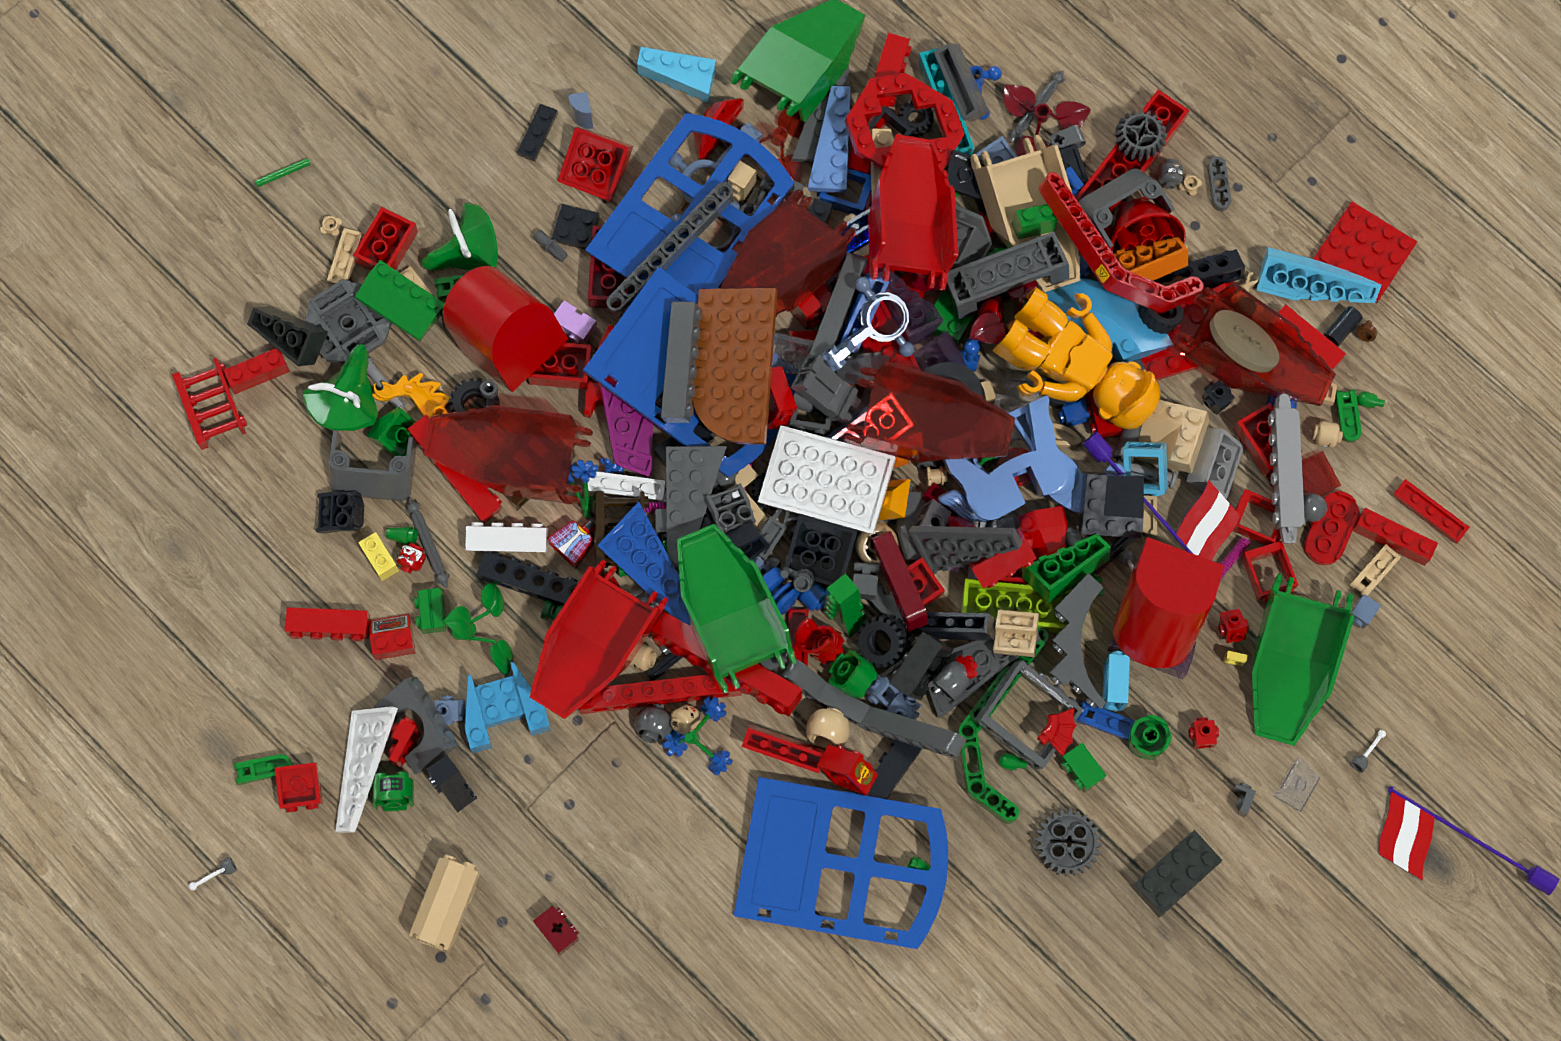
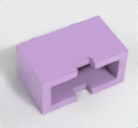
M563 301L554 313L556 319L572 342L586 344L597 328L596 320L584 312L582 315L576 313V307Z

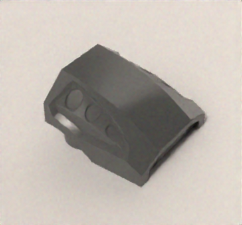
M738 484L736 487L721 493L705 497L706 504L716 526L724 534L750 521H753L755 524L756 519L753 515L750 500L742 484Z

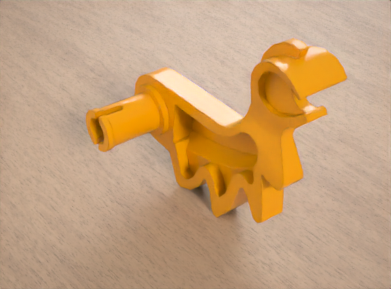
M419 373L410 381H408L406 375H403L394 385L382 381V390H377L376 383H374V394H372L374 399L384 402L400 396L409 397L423 417L427 414L430 419L433 417L440 425L439 430L447 427L449 415L445 407L449 403L450 397L443 393H435L440 388L441 383L433 381L420 383L423 378L422 373Z

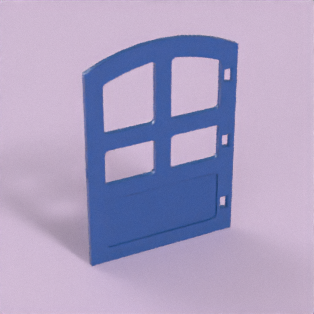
M686 113L590 242L585 252L627 278L719 183L725 182L742 157L749 155L767 173L775 184L752 216L744 214L731 204L719 215L741 230L725 253L720 252L698 237L665 271L699 296V289H719L793 187L794 181L776 157L748 134L719 120ZM691 132L705 134L732 145V148L704 185L696 183L668 164ZM657 178H662L693 198V201L677 222L672 221L642 201V198ZM773 194L779 196L773 205L768 203ZM709 205L706 209H710L712 211L716 207L714 205ZM681 233L679 237L687 238L689 234ZM738 242H741L744 245L736 253L733 249ZM670 246L666 251L673 252L675 247ZM656 260L652 263V265L659 266L662 262L660 260ZM642 274L639 279L646 280L648 275Z
M658 266L585 366L583 372L685 447L710 446L693 432L695 426L700 421L695 408L693 416L690 417V423L665 422L663 424L655 418L657 413L661 414L662 409L655 405V401L664 389L672 302H695L698 305L699 299L698 295ZM773 352L772 367L782 366L785 376L790 382L789 386L794 397L795 390L791 386L799 371ZM609 376L613 380H615L617 384L615 385V387H613L604 379H606V377ZM775 428L767 430L766 444H746L730 457L723 456L719 472L728 478L745 468L771 444L778 435L779 430Z
M759 777L734 916L918 949L929 933L937 916L947 880L948 841L942 810L859 795L853 792H842ZM834 807L858 810L865 813L859 855L856 858L826 852L831 815ZM883 815L921 821L927 824L931 851L930 870L924 871L879 863L874 860L880 820ZM824 868L851 872L855 875L849 913L846 920L815 914L820 878ZM872 877L926 886L927 891L923 903L908 931L864 923L867 895ZM759 909L771 910V918L759 916ZM822 921H834V929L821 927ZM886 931L898 933V940L884 938Z

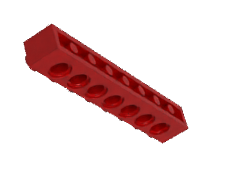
M707 674L606 686L579 707L580 715L650 707L653 704L666 705L700 701L706 697L712 699L713 697L742 696V692L731 684L727 685L728 692L723 693L714 675Z

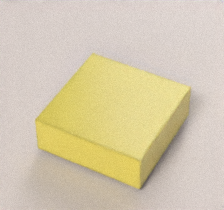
M1227 651L1223 662L1242 667L1247 662L1248 655Z

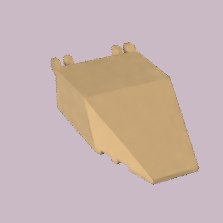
M1039 135L1034 136L1035 147L1038 150L1035 152L1030 140L1025 138L1023 139L1024 148L1027 152L1025 155L992 165L988 152L983 151L981 155L985 166L982 168L976 154L970 157L971 166L975 173L990 225L1008 249L1048 234L1018 239L1011 223L1016 210L1047 204L1040 194L1038 187L1050 172L1059 174L1071 191L1057 144L1046 148ZM1059 221L1054 232L1069 263L1070 278L1053 285L1050 284L1047 276L1037 279L1038 286L1043 292L1080 281L1079 250Z

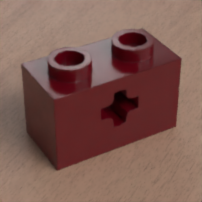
M552 905L534 919L533 922L560 956L579 941L577 937L579 931L573 924L568 925L564 919L567 916L560 907L555 909ZM556 924L559 927L562 925V932L560 934L558 932L553 933Z

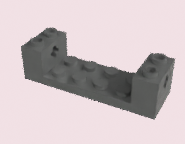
M1051 232L950 270L948 272L946 290L960 320L978 313L976 302L1047 276L1050 284L1053 285L1069 279V263L1055 232Z

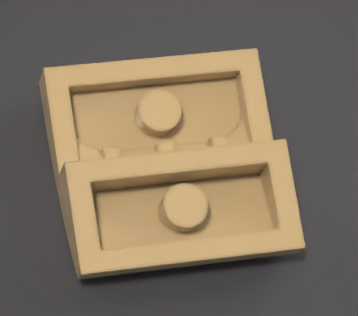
M998 610L993 652L997 654L1034 657L1039 613Z

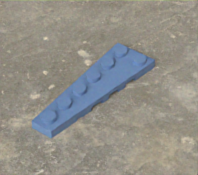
M831 86L808 191L846 193L849 133L845 119L850 112L851 87Z

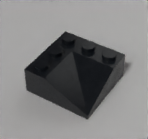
M1084 471L1078 531L1081 534L1087 535L1098 534L1102 536L1142 538L1144 476Z
M799 514L785 567L797 572L801 569H808L814 574L816 582L827 585L833 584L847 573L858 530Z

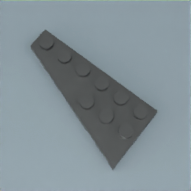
M849 66L834 86L849 87ZM830 91L805 122L791 162L814 163ZM848 138V159H849V138Z
M727 446L666 447L667 554L674 567H679L677 539L700 529L707 508L705 497L707 495L711 496Z
M912 526L909 530L921 557H923L933 574L940 570L943 572L948 571L953 566L961 567L980 561L983 557L991 558L996 553L1004 554L1019 549L1022 545V541L1015 528Z
M1038 631L1036 644L1041 640ZM976 640L954 648L943 667L948 662L955 661L959 655L963 657L971 655L973 661L978 664L976 668L978 674L970 679L965 692L955 701L943 693L934 694L933 687L929 688L938 718H942L1020 656L994 653V641Z

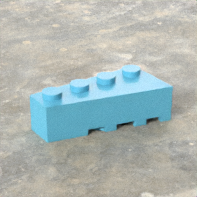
M645 47L640 48L637 62L638 74L658 83L667 84L672 89H679L686 92L687 95L700 98L703 102L709 104L716 72V60Z

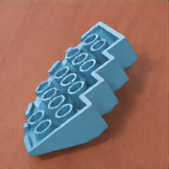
M1080 278L1078 282L1045 292L1048 295V300L1057 305L1065 314L1071 307L1081 311L1074 298L1076 293L1087 295L1092 302L1089 312H1093L1110 336L1112 352L1117 362L1129 363L1130 361L1142 359L1173 346L1168 334L1156 333L1142 322L1138 312L1140 304L1107 291L1100 282ZM1066 314L1068 321L1075 322L1088 335L1081 322L1082 318L1074 319Z

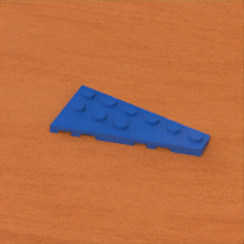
M638 502L597 546L650 596L656 591L658 593L656 601L659 604L666 597L668 602L665 610L673 617L690 625L681 598L680 577L641 504Z

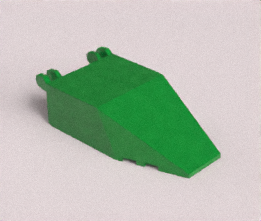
M829 0L772 26L741 66L735 70L731 77V84L736 85L741 80L740 89L747 90L753 82L782 97L777 105L779 111H782L791 102L786 114L793 116L799 110L801 121L806 122L829 93L831 86L836 84L848 68L851 54L854 52L857 37H859L866 17L865 14L839 0Z
M715 524L678 538L677 550L681 598L692 630L723 693L728 692L727 684L723 680L724 677L730 675L733 686L738 688L739 683L734 673L774 656L781 669L785 668V663L780 656L784 652H787L789 661L795 664L796 658L791 646L789 630L757 564L750 560L740 548H737L731 542V539Z
M1277 574L1254 646L1252 665L1254 732L1256 736L1295 746L1308 728L1309 723L1332 694L1355 617L1351 612L1353 594L1348 593L1344 608L1339 607L1340 590L1335 592L1333 604L1324 603L1291 594L1294 581L1292 577H1289L1287 580L1285 592L1280 591L1279 586L1282 582V575Z

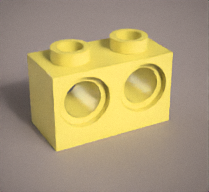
M376 532L358 542L381 581L399 572L395 562Z

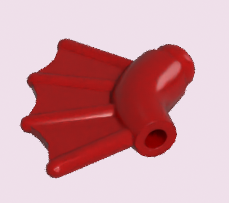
M1074 708L1059 714H1049L1047 725L1037 737V740L1041 741L1040 744L1046 745L1049 742L1061 756H1064L1066 748L1073 743L1072 734L1077 727L1073 718Z

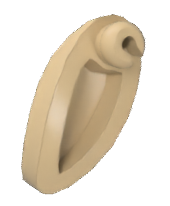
M1053 423L1057 447H1074L1080 444L1081 438L1075 431L1064 425Z

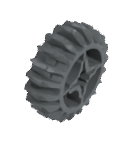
M1141 109L1139 114H1137L1134 110L1131 115L1127 113L1124 118L1119 120L1114 136L1117 138L1115 143L1120 145L1119 151L1125 150L1124 156L1130 154L1131 160L1135 156L1138 157L1139 161L1142 160V157L1149 160L1150 156L1154 158L1157 152L1160 153L1162 151V147L1166 143L1167 133H1165L1166 126H1161L1163 121L1156 120L1157 114L1152 117L1150 116V111L1144 114ZM1141 130H1143V136H1141L1140 140H1138L1139 134L1141 133Z

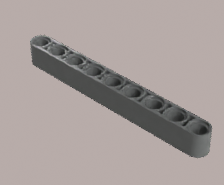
M719 183L608 297L607 306L611 315L618 317L626 312L658 268V266L652 265L654 261L660 260L662 263L659 267L666 271L733 201V191L730 184ZM723 191L729 193L726 197L719 195ZM709 205H714L716 207L712 211H708L706 209ZM695 219L702 220L698 225L692 223ZM681 233L689 234L687 238L679 237ZM670 246L675 247L673 252H667L666 249ZM642 274L648 275L646 280L639 279ZM628 288L635 289L632 294H626L625 291ZM615 302H620L621 306L619 308H613L612 304Z
M848 252L809 355H822L827 349L836 346L857 291L855 287L856 280L862 277L866 267V257ZM795 391L794 400L797 409L810 413L813 405Z

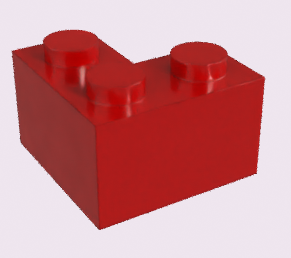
M823 284L813 292L809 288L792 300V314L805 330L810 327L815 328L820 324L832 294Z

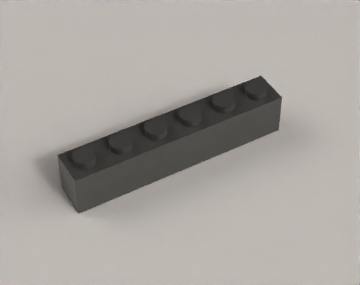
M672 302L661 412V418L666 423H690V417L694 413L692 397L695 396V386L693 384L694 378L697 376L695 362L699 356L697 340L700 339L701 335L699 320L702 319V310L695 302Z

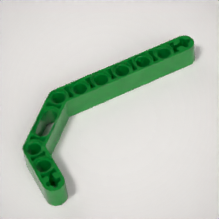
M1038 628V633L1042 638L1036 644L1034 657L1020 656L1015 661L1024 660L1027 664L1033 662L1048 640V632L1045 628ZM1013 662L999 673L964 719L957 732L967 740L960 752L968 797L1005 824H1012L1019 816V808L985 782L978 733L983 727L974 721V713L980 712L986 703V698L991 696L998 686V682L1002 680ZM1017 673L1015 678L1012 680V682L1010 683L1002 697L999 699L991 713L988 715L989 717L993 715V713L996 711V709L999 707V705L1002 703V701L1005 699V697L1008 695V693L1020 679V677L1022 676L1020 673ZM969 728L972 731V736H964L962 729ZM966 748L975 750L978 765L977 773L968 771L965 755ZM974 784L979 785L981 792L978 794L973 793L971 786ZM995 797L998 801V804L996 806H991L988 803L987 798ZM1003 803V804H1004L1003 808L1000 810V812L997 811V810L1000 808L1001 804ZM1012 810V816L1006 817V813Z

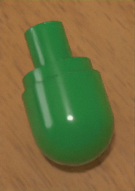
M1363 391L1357 396V402L1362 407L1370 409L1375 406L1384 407L1385 400L1378 399L1374 393Z
M1005 753L1000 756L999 765L1005 770L1016 771L1017 768L1026 769L1027 761L1019 760V757L1014 754Z

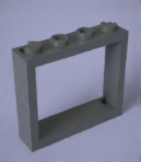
M1024 660L1014 661L974 721L1034 768L1044 769L1056 751L1049 742H1047L1038 755L988 715L1018 672L1066 710L1074 708V722L1084 709L1079 706L1076 699L1068 698L1063 694L1064 690L1049 683L1048 678L1044 674L1035 672L1031 664H1027Z

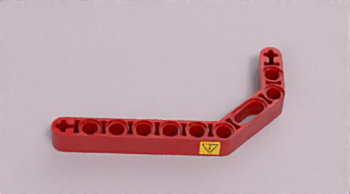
M1050 172L1038 187L1040 194L1107 291L1162 313L1191 302L1203 290L1202 281L1194 276L1169 286H1164L1123 269L1061 176Z

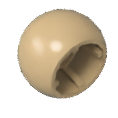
M877 523L874 535L862 531L857 533L855 550L863 562L881 566L875 548L870 546L872 537L891 531L898 545L897 536L891 527L883 523ZM865 549H869L872 552V556L868 555Z
M835 708L819 709L809 717L806 725V735L810 742L823 749H826L828 745L835 747L840 745L843 747L849 739L850 724L847 718L844 717V714Z

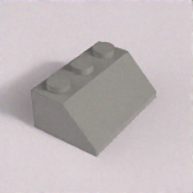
M1207 428L1192 474L1188 473L1186 482L1203 492L1209 479L1224 498L1227 499L1244 445L1222 428Z

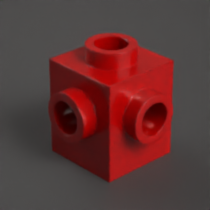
M1240 609L1220 613L1219 633L1221 636H1224L1226 643L1239 642L1246 639L1249 623L1247 619L1243 618Z
M1208 717L1197 718L1191 724V727L1188 728L1189 739L1193 741V749L1214 748L1217 745L1219 728L1217 725L1215 726L1214 720H1208Z

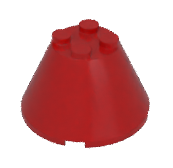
M1141 197L1124 201L1119 205L1111 237V242L1114 246L1110 250L1113 254H1116L1117 250L1124 249L1125 251L1136 249V246H1153L1154 242L1177 237L1185 244L1186 232L1178 218L1152 203L1149 199Z

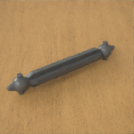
M1064 71L1051 75L1052 81L1045 86L1036 98L1034 106L1041 103L1046 104L1057 89L1058 84L1065 81L1063 78ZM1027 111L1016 125V129L1009 132L1010 143L1022 139L1021 133L1034 120V112Z
M410 498L408 499L409 504L406 512L412 513L414 526L417 529L432 570L437 575L436 584H441L444 588H447L450 575L449 573H444V565L422 513L419 512L421 504L414 502Z

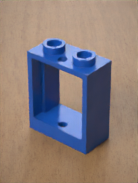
M847 168V179L864 184L858 204L827 195V192H817L816 197H819V200L831 203L832 209L848 214L852 213L863 218L872 191L871 175Z

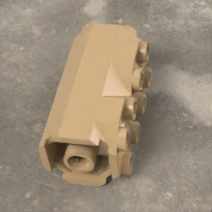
M446 854L444 858H439L409 933L411 939L415 940L416 938L422 944L450 952L461 929V922L467 906L471 903L477 888L476 883L480 873L477 871L476 865L465 861L464 864H460L456 858Z

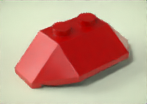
M737 98L714 103L711 108L706 109L703 116L732 126L744 108V100ZM693 132L698 160H708L721 140Z

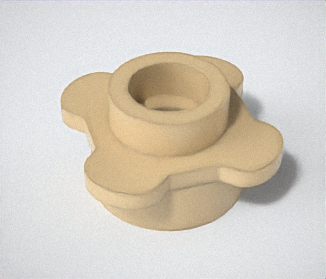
M1187 174L1179 188L1181 191H1186L1189 195L1195 196L1197 194L1196 190L1198 187H1201L1202 182L1196 176Z
M325 216L320 230L323 234L330 233L333 236H337L342 221L340 218Z

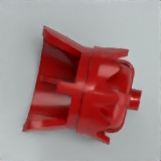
M810 618L803 620L795 633V643L798 649L804 653L811 654L815 660L820 661L824 665H826L827 660L834 661L838 654L844 653L842 644L845 641L840 631L835 630L829 625L818 627L815 621Z

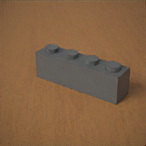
M948 43L936 50L934 54L963 120L975 121L988 114L989 110L960 45Z

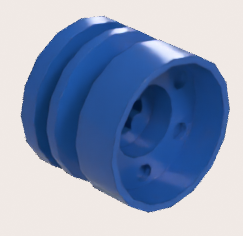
M775 567L766 573L763 579L781 615H783L795 604L801 592L795 588L793 589V582L783 586L786 578L781 577V570Z

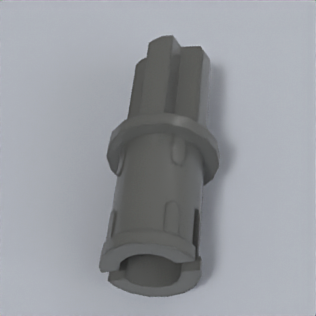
M542 230L535 233L533 239L544 248L546 253H551L560 262L567 258V252L556 244L557 241L555 239L552 240Z

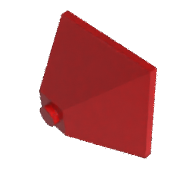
M575 127L557 182L611 202L627 167L634 146Z

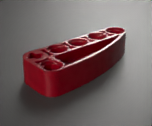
M888 531L872 537V543L907 630L910 632L928 625L925 607L892 532Z

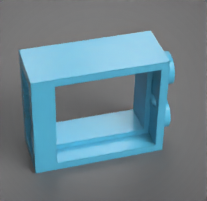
M1126 442L1123 448L1125 474L1132 475L1131 456L1158 457L1159 484L1144 483V494H1151L1152 496L1165 494L1168 488L1166 442Z
M1112 652L1104 662L1103 699L1106 704L1102 707L1103 709L1123 711L1128 704L1130 657L1124 655V652Z

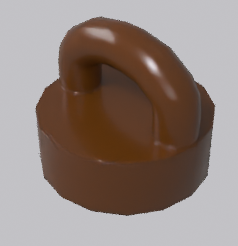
M1367 320L1365 324L1359 326L1357 336L1362 341L1372 342L1376 339L1378 331L1373 326L1372 321Z

